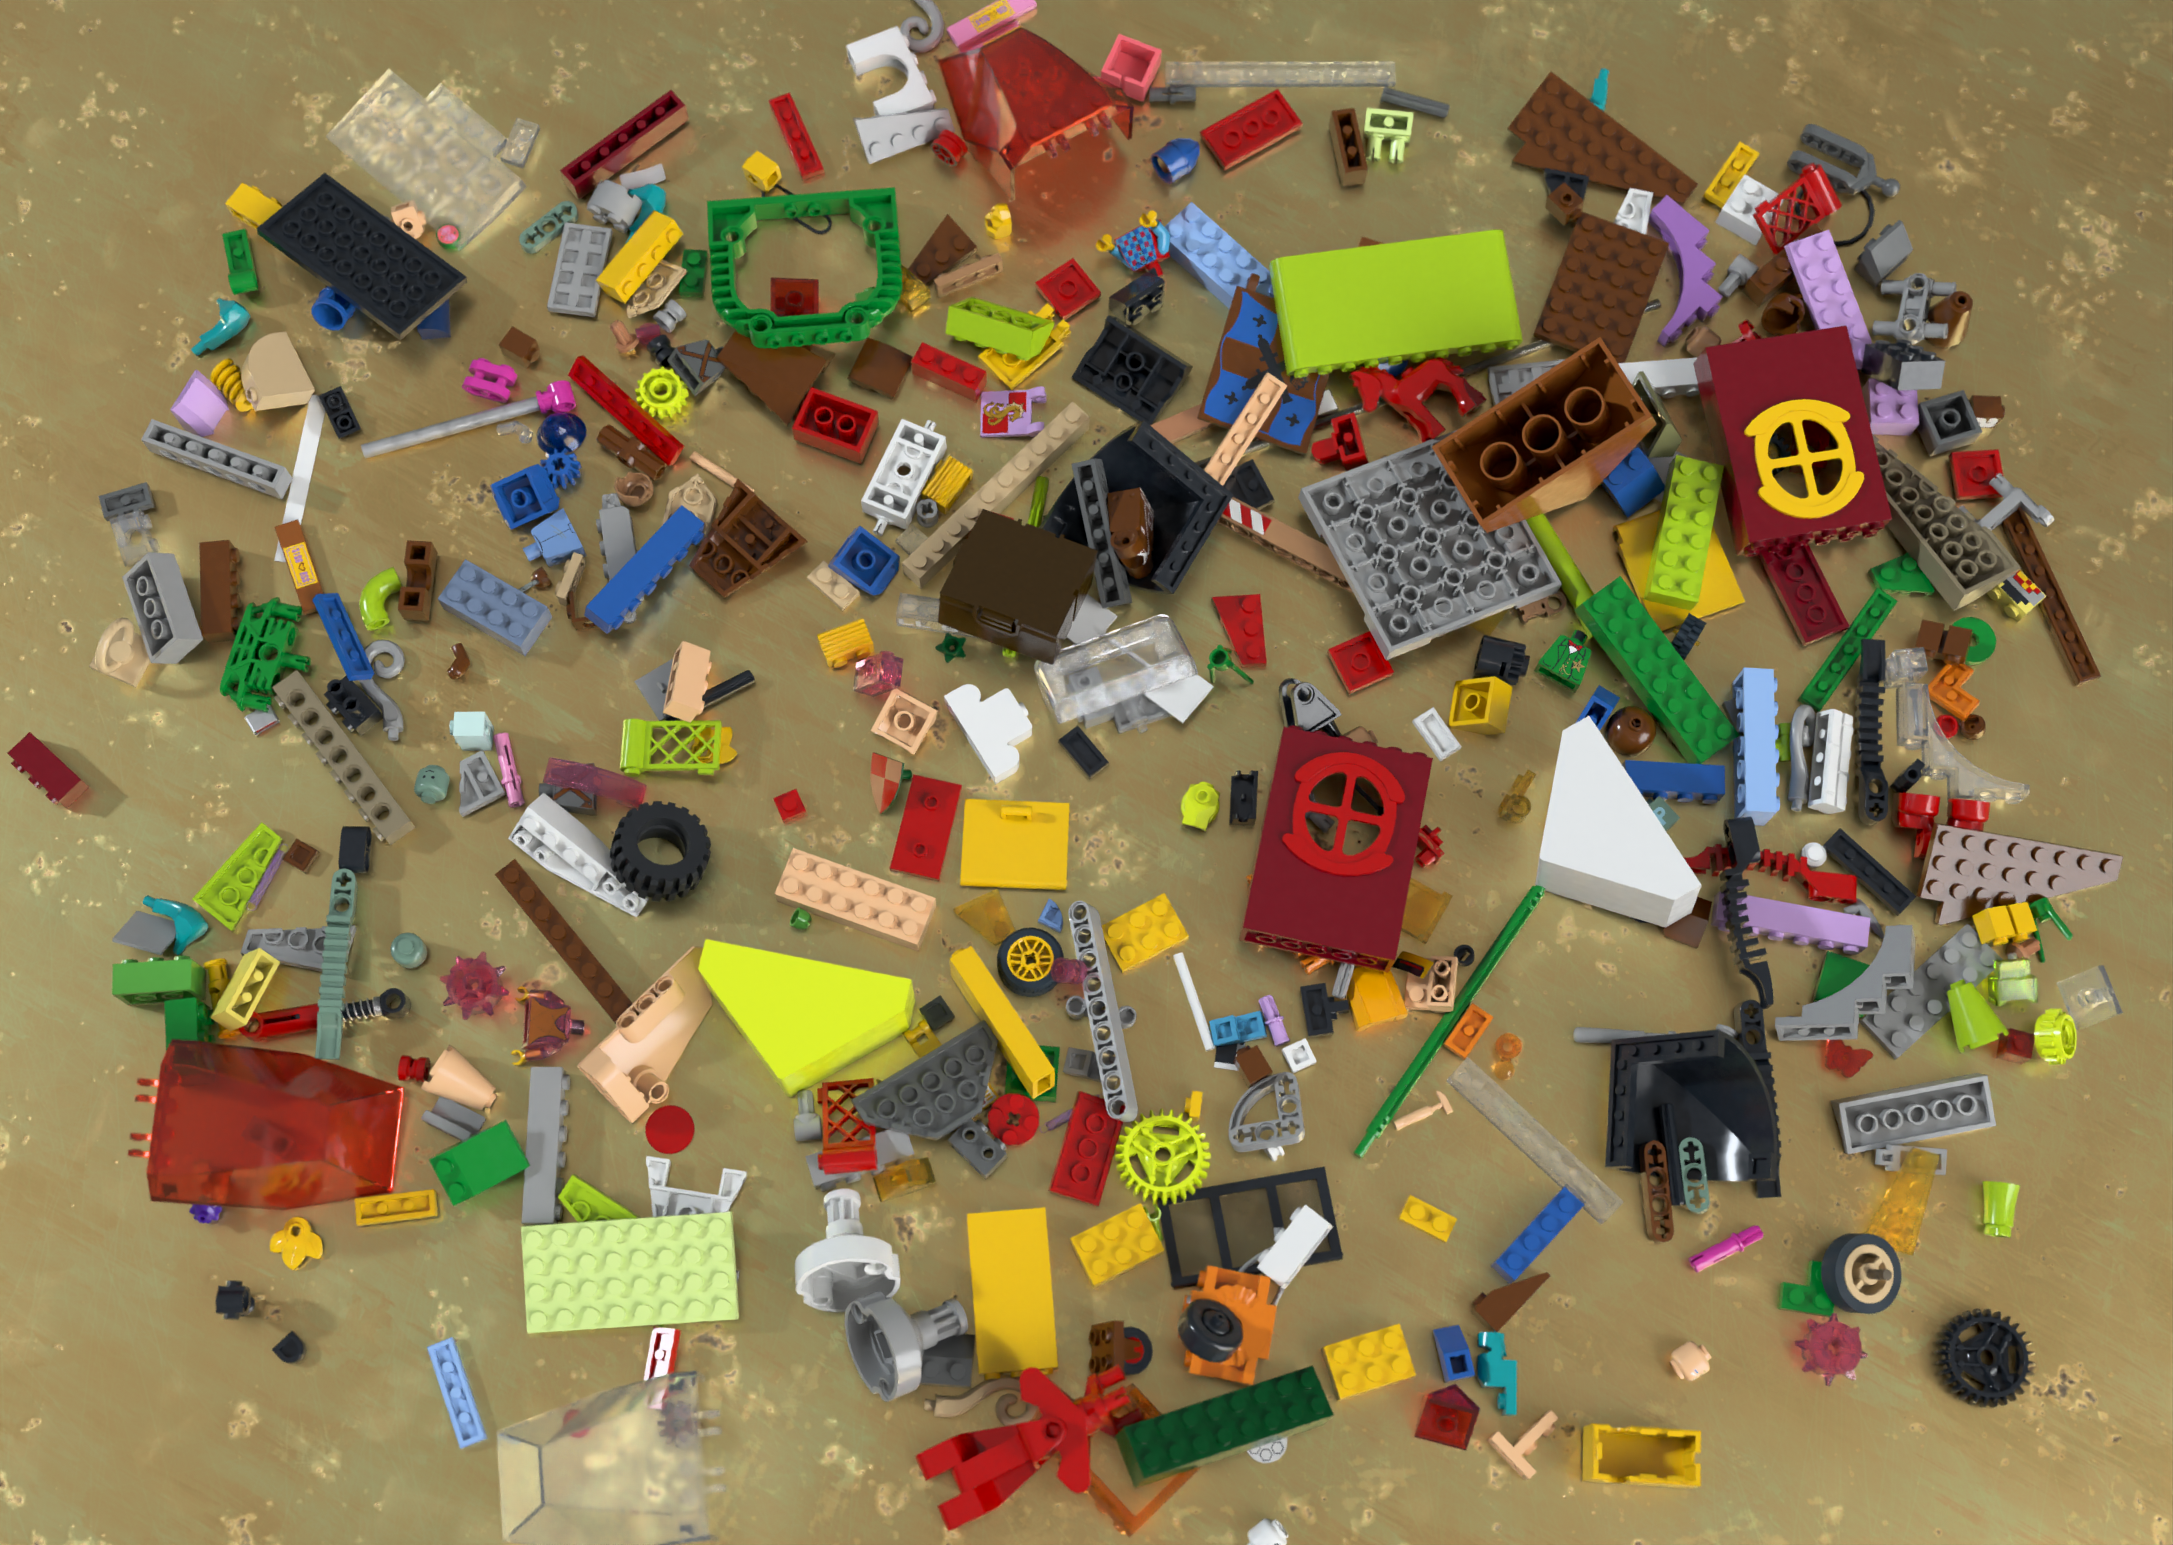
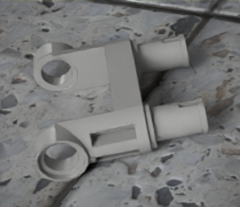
M2001 473L1997 474V478H1993L1989 485L2003 497V501L1981 520L1974 519L1982 528L1986 526L1992 531L2021 507L2036 523L2039 522L2046 528L2055 521L2054 517L2042 505L2038 506L2021 488H2014ZM1964 505L1959 507L1962 512H1969Z

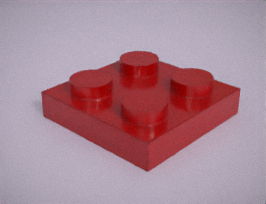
M1074 258L1035 282L1036 289L1061 320L1068 319L1101 297V291Z
M1999 449L1951 452L1949 461L1956 500L2002 497L1989 485L1993 478H1997V474L2001 473L2003 476Z
M1370 631L1334 646L1327 651L1348 694L1388 678L1394 673L1389 661L1385 660Z

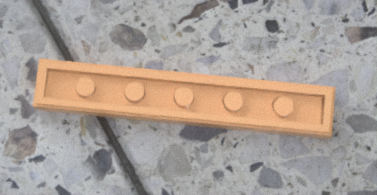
M1268 372L1204 469L1222 486L1287 387L1286 384Z

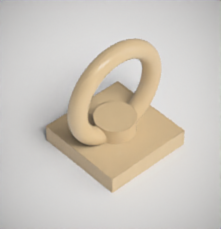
M118 618L106 628L99 640L96 654L89 667L94 671L136 688L150 663V659L142 635L134 632L133 623L128 618Z

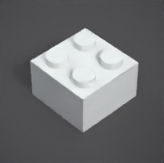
M1744 175L1722 208L1715 223L1756 246L1763 233L1753 217V214L1756 213L1754 208L1765 200L1771 201L1778 193ZM1770 212L1762 215L1768 225L1772 221L1773 213Z

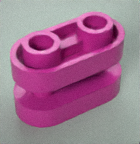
M484 358L472 360L469 372L474 377H465L462 384L463 390L474 396L499 403H507L511 392L505 386H514L517 379L514 369L505 364H501V366L492 364Z

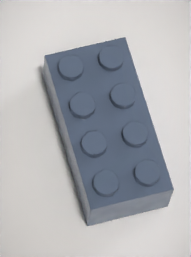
M466 559L438 597V601L444 610L523 656L527 655L552 619L547 606Z

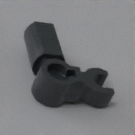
M1917 758L1912 765L1901 772L1890 785V788L1896 793H1906L1921 778V770L1926 764Z

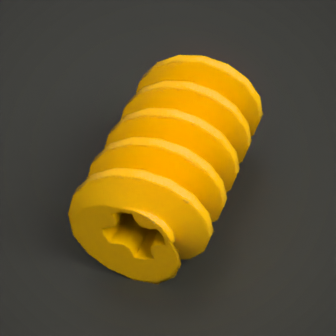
M230 358L218 363L211 373V382L223 392L226 398H229V401L235 405L238 411L244 412L252 409L251 402L246 398L240 367L234 365V361Z

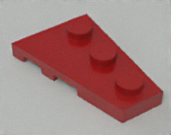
M1260 594L1212 597L1213 606L1216 608L1222 626L1229 636L1231 646L1241 668L1266 666Z

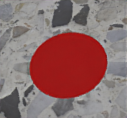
M675 1105L658 1108L647 1120L645 1127L647 1141L653 1149L660 1153L674 1154L682 1151L690 1144L694 1136V1122L691 1115L685 1109Z

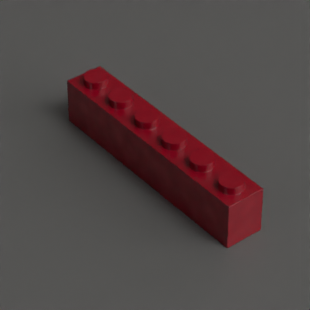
M669 90L562 168L560 173L565 186L580 200L595 189L600 180L604 182V180L613 176L688 121L686 105L672 90Z

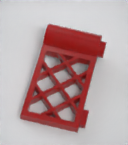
M1815 163L1806 165L1802 168L1800 178L1771 201L1765 200L1754 208L1756 213L1753 214V217L1774 255L1780 253L1785 245L1794 241L1812 224H1817L1824 217L1841 208L1842 204L1820 164L1815 165ZM1799 186L1803 190L1802 200L1795 198L1796 190ZM1782 199L1788 201L1787 213L1779 211ZM1794 203L1801 204L1800 216L1793 215ZM1808 207H1812L1816 215L1813 219L1806 218ZM1766 212L1773 213L1771 225H1768L1762 216ZM1779 215L1786 217L1784 229L1777 227ZM1792 219L1799 221L1797 232L1790 231ZM1776 232L1783 233L1782 244L1779 246L1775 240Z
M874 1078L822 1083V1088H817L818 1104H823L822 1154H818L819 1170H824L825 1175L878 1170L876 1126L870 1125L869 1127L863 1120L861 1121L854 1116L857 1112L854 1106L849 1111L841 1106L848 1097L851 1099L857 1097L854 1092L858 1088L869 1087L870 1089L874 1087ZM840 1090L844 1094L834 1101L828 1096V1091ZM836 1109L844 1114L837 1123L829 1119V1116ZM849 1119L857 1124L850 1133L841 1128ZM864 1129L870 1133V1140L859 1141L855 1136ZM836 1131L845 1137L840 1143H829V1138Z

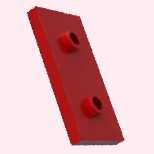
M1276 89L1200 131V136L1223 169L1227 170L1301 129L1303 123L1279 89Z
M913 774L890 871L935 881L940 880L962 785Z
M1082 1091L1077 1092L1048 1190L1096 1207L1100 1204L1123 1125V1121L1112 1118L1108 1114L1105 1099ZM1124 1105L1120 1107V1115L1125 1111Z

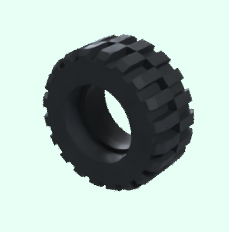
M653 801L652 805L648 803L640 804L638 810L632 808L625 817H622L613 837L610 858L612 859V871L617 872L616 878L621 884L626 883L625 889L631 893L633 891L639 893L638 897L645 899L647 896L651 897L652 901L660 902L661 898H665L666 901L675 900L676 895L682 898L688 894L689 890H694L698 886L710 858L711 840L707 836L708 831L705 825H700V819L695 814L690 815L689 809L683 806L682 808L675 807L676 803L668 802V805L662 804V801ZM649 838H662L673 843L680 850L683 859L671 865L657 864L648 860L641 853L637 844Z

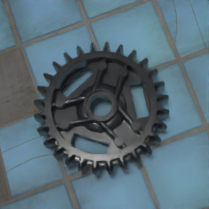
M1974 1309L1972 1314L1970 1311H1965L1962 1313V1316L1957 1315L1953 1317L1954 1322L1950 1321L1945 1324L1949 1331L1941 1330L1939 1332L1945 1339L1936 1341L1938 1345L1942 1346V1349L1934 1351V1354L1941 1356V1360L1936 1361L1935 1364L1943 1365V1370L1938 1372V1375L1947 1376L1943 1384H1953L1950 1393L1953 1394L1960 1391L1959 1400L1962 1401L1969 1397V1405H1975L1978 1401L1980 1408L1986 1407L1987 1404H1989L1990 1408H1995L1998 1406V1403L2000 1406L2008 1404L2007 1399L2011 1402L2017 1399L2015 1393L2017 1395L2025 1393L2021 1386L2026 1387L2031 1384L2025 1377L2034 1376V1373L2029 1371L2028 1367L2034 1366L2036 1363L2029 1361V1356L2034 1355L2035 1352L2027 1351L2026 1348L2032 1342L2023 1341L2022 1339L2027 1332L2018 1333L2016 1331L2020 1325L2019 1323L2009 1325L2011 1317L2006 1316L2001 1320V1312L1999 1311L1991 1315V1309H1985L1982 1313L1980 1309ZM1975 1324L1980 1326L1983 1332L1961 1342L1959 1335L1964 1330ZM2008 1346L2012 1347L2015 1356L2014 1373H2009ZM1983 1350H1988L1992 1353L1994 1360L1991 1365H1986L1981 1361L1980 1355ZM1964 1372L1983 1384L1982 1391L1969 1385L1962 1378L1961 1373Z

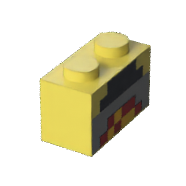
M2021 570L1987 592L1989 597L1996 600L2004 608L2006 614L2017 622L2046 597Z

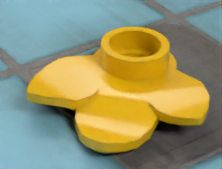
M711 727L705 728L699 735L708 742L715 735V729L712 730ZM722 727L719 764L727 763L737 755L736 750L729 746L732 740L731 727ZM697 737L694 738L695 743H693L690 749L693 754L704 745ZM707 749L708 752L705 756L698 757L701 763L713 762V753L709 749Z
M303 1217L289 1219L284 1229L276 1232L270 1241V1251L282 1252L283 1262L291 1270L296 1269L303 1262L306 1255L320 1259L323 1253L320 1236L311 1231L309 1222ZM294 1226H298L301 1229L299 1235L293 1233L292 1229Z

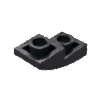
M341 386L319 395L338 439L361 430Z

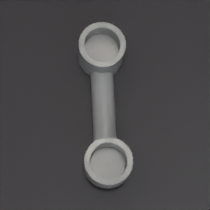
M1072 996L1067 1000L1066 1012L1071 1018L1078 1020L1088 1017L1086 1002L1082 997ZM1130 1006L1120 1007L1118 1010L1122 1029H1128L1136 1022V1011ZM1101 1009L1100 1015H1103L1105 1010Z

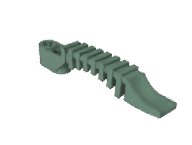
M340 869L332 877L329 915L326 917L328 926L325 927V951L323 950L322 954L324 961L321 963L322 975H320L321 987H319L320 999H318L319 1012H317L315 1059L340 1060L344 1022L341 1011H345V1004L342 998H345L346 994L343 986H346L344 974H347L345 962H348L347 951L350 949L348 940L351 941L350 927H352L356 912L358 891L356 877L349 869ZM344 880H349V882L346 883V886H341V884L344 883ZM342 903L349 905L346 911L340 912L336 910L337 906Z

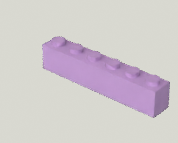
M1719 891L1714 896L1711 925L1718 926V929L1721 931L1730 932L1729 929L1726 930L1725 923L1728 920L1723 915V911L1726 909V905L1723 906L1721 901L1724 893L1721 894V891ZM1749 895L1742 900V903H1738L1747 904V910L1743 911L1742 915L1739 916L1748 915L1749 922L1745 923L1744 927H1741L1752 926L1753 933L1748 936L1767 935L1768 939L1775 941L1788 939L1793 940V943L1797 945H1808L1810 943L1818 945V948L1823 950L1842 949L1844 953L1857 955L1868 947L1871 918Z

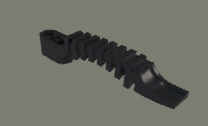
M1861 639V663L1857 678L1858 688H1856L1855 692L1857 695V700H1855V706H1857V711L1855 712V718H1857V723H1855V730H1857L1855 735V741H1857V746H1855V753H1857L1855 764L1858 766L1855 770V776H1859L1858 815L1861 822L1866 825L1878 823L1885 819L1888 813V782L1881 768V763L1884 762V755H1878L1883 750V745H1878V742L1882 740V734H1878V730L1882 729V722H1878V719L1882 717L1883 711H1878V707L1884 705V699H1879V695L1885 693V687H1879V683L1885 681L1886 654L1885 640ZM1870 782L1878 787L1877 793H1873L1869 789ZM1872 808V811L1876 812L1877 815L1874 817V813L1869 812V809Z
M1751 816L1724 820L1723 829L1732 869H1725L1719 875L1720 881H1727L1720 887L1721 894L1724 893V897L1721 899L1722 905H1726L1723 915L1728 920L1725 923L1726 930L1729 929L1730 931L1727 937L1728 941H1732L1730 950L1731 954H1735L1733 959L1734 966L1738 965L1739 973L1745 975L1753 982L1758 992L1760 1005L1764 1010L1774 1004L1769 966L1767 961L1750 964V962L1760 960L1767 952L1765 948L1747 952V950L1753 949L1755 945L1759 944L1758 938L1744 940V938L1753 933L1752 926L1741 928L1744 927L1745 923L1749 922L1748 915L1739 916L1742 915L1743 911L1747 910V904H1738L1748 897L1744 888L1750 885L1748 879L1743 880L1742 873L1748 864L1760 862V848L1754 821Z
M1747 1000L1737 1004L1734 1008L1735 1030L1738 1033L1736 1040L1750 1054L1763 1077L1772 1103L1777 1134L1776 1180L1754 1181L1756 1197H1781L1779 1177L1781 1158L1779 1147H1781V1141L1778 1138L1780 1128L1777 1127L1779 1115H1776L1778 1106L1774 1098L1776 1097V1090L1773 1089V1084H1775L1774 1077L1772 1078L1773 1065H1770L1768 1060L1771 1059V1052H1768L1766 1047L1762 1006L1755 1000ZM1744 1009L1752 1010V1015L1744 1014ZM1748 1031L1753 1032L1755 1035L1754 1044H1750L1746 1040Z

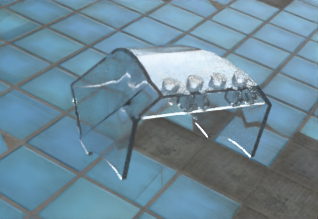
M697 1370L671 1373L604 1390L496 1431L503 1541L527 1545H696L718 1542V1536L709 1533L706 1494L726 1491V1485L714 1484L706 1487L705 1476H719L725 1473L724 1467L704 1469L702 1437L721 1434V1428L709 1427L708 1429L701 1430L700 1419H715L720 1416V1410L701 1412L699 1410L697 1383L705 1382V1376Z

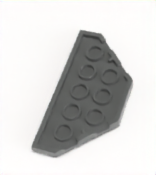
M983 1020L855 1097L851 1102L863 1122L867 1125L939 1140L970 1119L981 1114L998 1040L986 1021Z

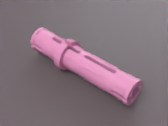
M496 734L493 736L503 777L501 784L502 787H505L508 805L511 808L522 806L525 803L520 787L522 780L517 774L509 734Z

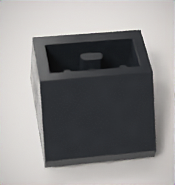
M1146 272L1109 297V309L1118 319L1129 326L1131 324L1136 325L1149 312L1154 313L1162 307L1165 281L1161 277Z

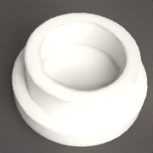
M1808 843L1801 850V856L1807 857V866L1819 867L1826 860V850L1818 843Z

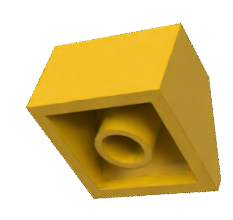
M1496 676L1455 681L1448 727L1482 735L1505 733L1512 686Z

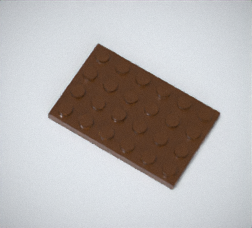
M1583 212L1578 217L1533 337L1574 352L1579 351L1601 337L1617 363H1625L1670 243Z

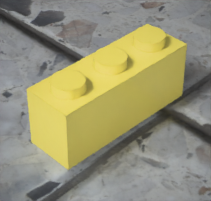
M261 948L244 954L210 1018L229 1031L245 1026L280 961Z

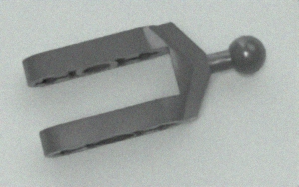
M1815 124L1805 126L1800 136L1801 141L1807 146L1842 162L1861 168L1857 177L1803 151H1793L1787 162L1788 168L1797 174H1801L1802 168L1808 164H1820L1833 189L1840 193L1847 192L1854 195L1871 186V184L1881 188L1883 194L1888 197L1895 196L1900 191V184L1896 179L1890 178L1885 180L1876 176L1874 156L1868 153L1863 146Z

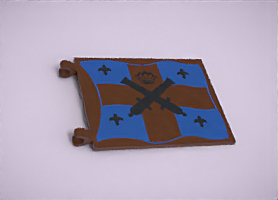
M1252 273L1247 280L1246 288L1237 286L1197 419L1230 430L1268 372L1286 384L1287 387L1254 438L1306 455L1329 374L1319 375L1318 372H1314L1302 378H1295L1294 375L1287 376L1275 299L1255 292L1260 276Z

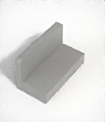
M439 1097L432 1111L425 1110L421 1120L462 1141L479 1133L486 1118L452 1100Z

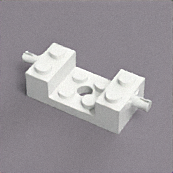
M901 419L861 500L863 512L878 519L873 533L876 535L878 533L879 536H882L887 524L895 525L905 530L908 529L916 513V501L933 467H936L947 449L946 437L933 432L936 427L935 422L932 421L931 423V420H927L923 428ZM901 466H907L911 469L907 475H900L897 470Z

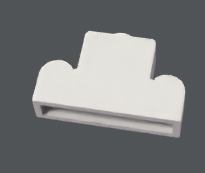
M965 684L945 695L944 702L995 785L1013 775L1019 768V753L1013 746L1032 736V724L1027 718L1029 713L1022 702L1018 704L1008 688L1001 690L982 702L979 689L972 684Z

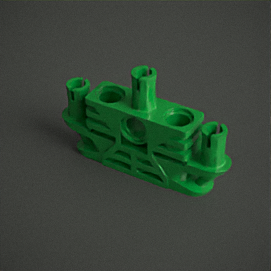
M275 597L262 605L256 606L252 602L246 607L220 683L221 695L224 697L229 695L240 711H244L247 707L267 713L269 710L267 704L272 705V698L252 694V692L259 693L260 691L262 694L267 695L269 693L275 697L277 693L272 687L281 682L286 667L303 672L309 670V667H306V665L310 666V657L291 653L298 628L292 621H287L286 623L283 619L277 620V617L298 622L301 618L297 615L302 616L301 606L281 603L280 598ZM264 612L261 618H257L258 613ZM278 653L274 660H269L272 654ZM235 685H239L238 691L233 689Z

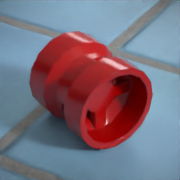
M408 1055L401 1056L398 1066L399 1081H409L410 1079H414L418 1083H424L425 1080L428 1081L430 1073L429 1057L413 1059Z

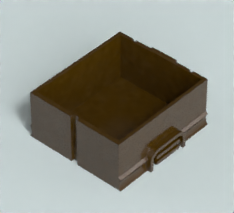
M983 509L968 539H964L953 561V568L940 591L938 623L1053 665L1071 629L1072 621H1075L1092 585L1098 550L1067 540L1063 534L1060 535V538H1056V534L1027 523L1023 526L1021 519L1015 521Z

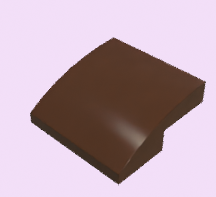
M866 338L847 379L866 390L871 388L892 399L913 357L888 344Z

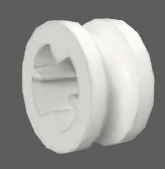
M1281 1146L1263 1149L1273 1162L1277 1160L1278 1155L1283 1156L1285 1154Z

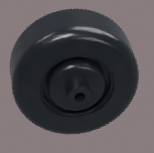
M1202 1298L1192 1301L1180 1316L1177 1325L1180 1339L1188 1350L1208 1362L1220 1363L1229 1360L1243 1341V1328L1237 1316L1228 1307L1212 1299Z

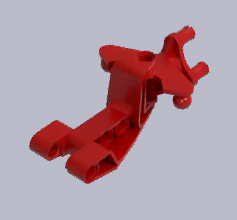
M1117 1364L1100 1374L1094 1373L1088 1376L1084 1397H1079L1075 1400L1050 1380L1040 1369L1036 1367L1026 1368L1020 1375L1021 1400L1038 1406L1042 1414L1039 1420L962 1433L917 1454L915 1458L925 1481L943 1472L951 1471L960 1491V1495L937 1506L948 1532L999 1508L1057 1451H1059L1062 1459L1056 1477L1074 1493L1087 1491L1092 1482L1090 1470L1091 1434L1100 1430L1115 1438L1123 1427L1145 1420L1139 1407L1119 1418L1117 1416L1114 1417L1112 1410L1131 1402L1129 1395L1118 1399L1119 1396L1127 1393L1124 1386L1104 1395L1105 1389L1126 1380L1121 1366Z

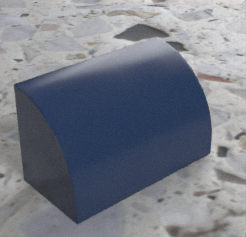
M449 299L417 325V330L422 340L451 337Z

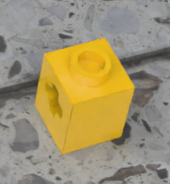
M759 151L748 157L742 166L746 180L765 193H768L782 178L778 164Z

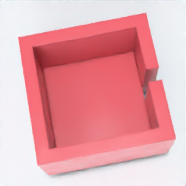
M1119 34L1101 70L1100 86L1118 93L1124 90V95L1143 102L1160 67L1162 50Z

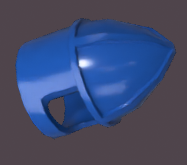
M1177 138L1167 142L1164 147L1151 155V162L1158 176L1167 184H1171L1183 175L1189 174L1195 167L1199 157L1200 144L1187 138ZM1158 158L1165 163L1169 173L1163 172L1158 163Z
M326 286L320 291L319 297L311 308L314 320L322 327L329 330H340L348 319L353 316L355 306Z

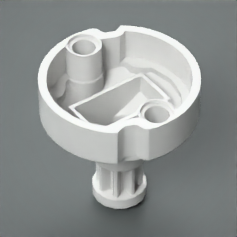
M837 1189L829 1192L824 1197V1208L828 1215L826 1239L804 1249L795 1261L797 1294L804 1295V1303L810 1307L829 1312H846L847 1306L854 1300L875 1292H882L885 1298H891L900 1287L898 1254H892V1248L889 1243L878 1238L863 1236V1226L859 1222L861 1199L859 1193L855 1190Z

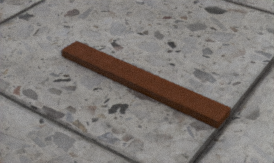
M2019 507L2001 522L2002 528L2023 573L2046 595L2038 605L2075 685L2079 686L2097 680L2101 677V674L2024 510Z

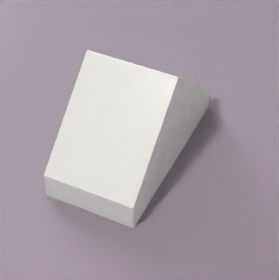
M1587 716L1562 732L1535 886H1542L1545 888L1544 891L1666 928L1692 913L1701 883L1590 716Z

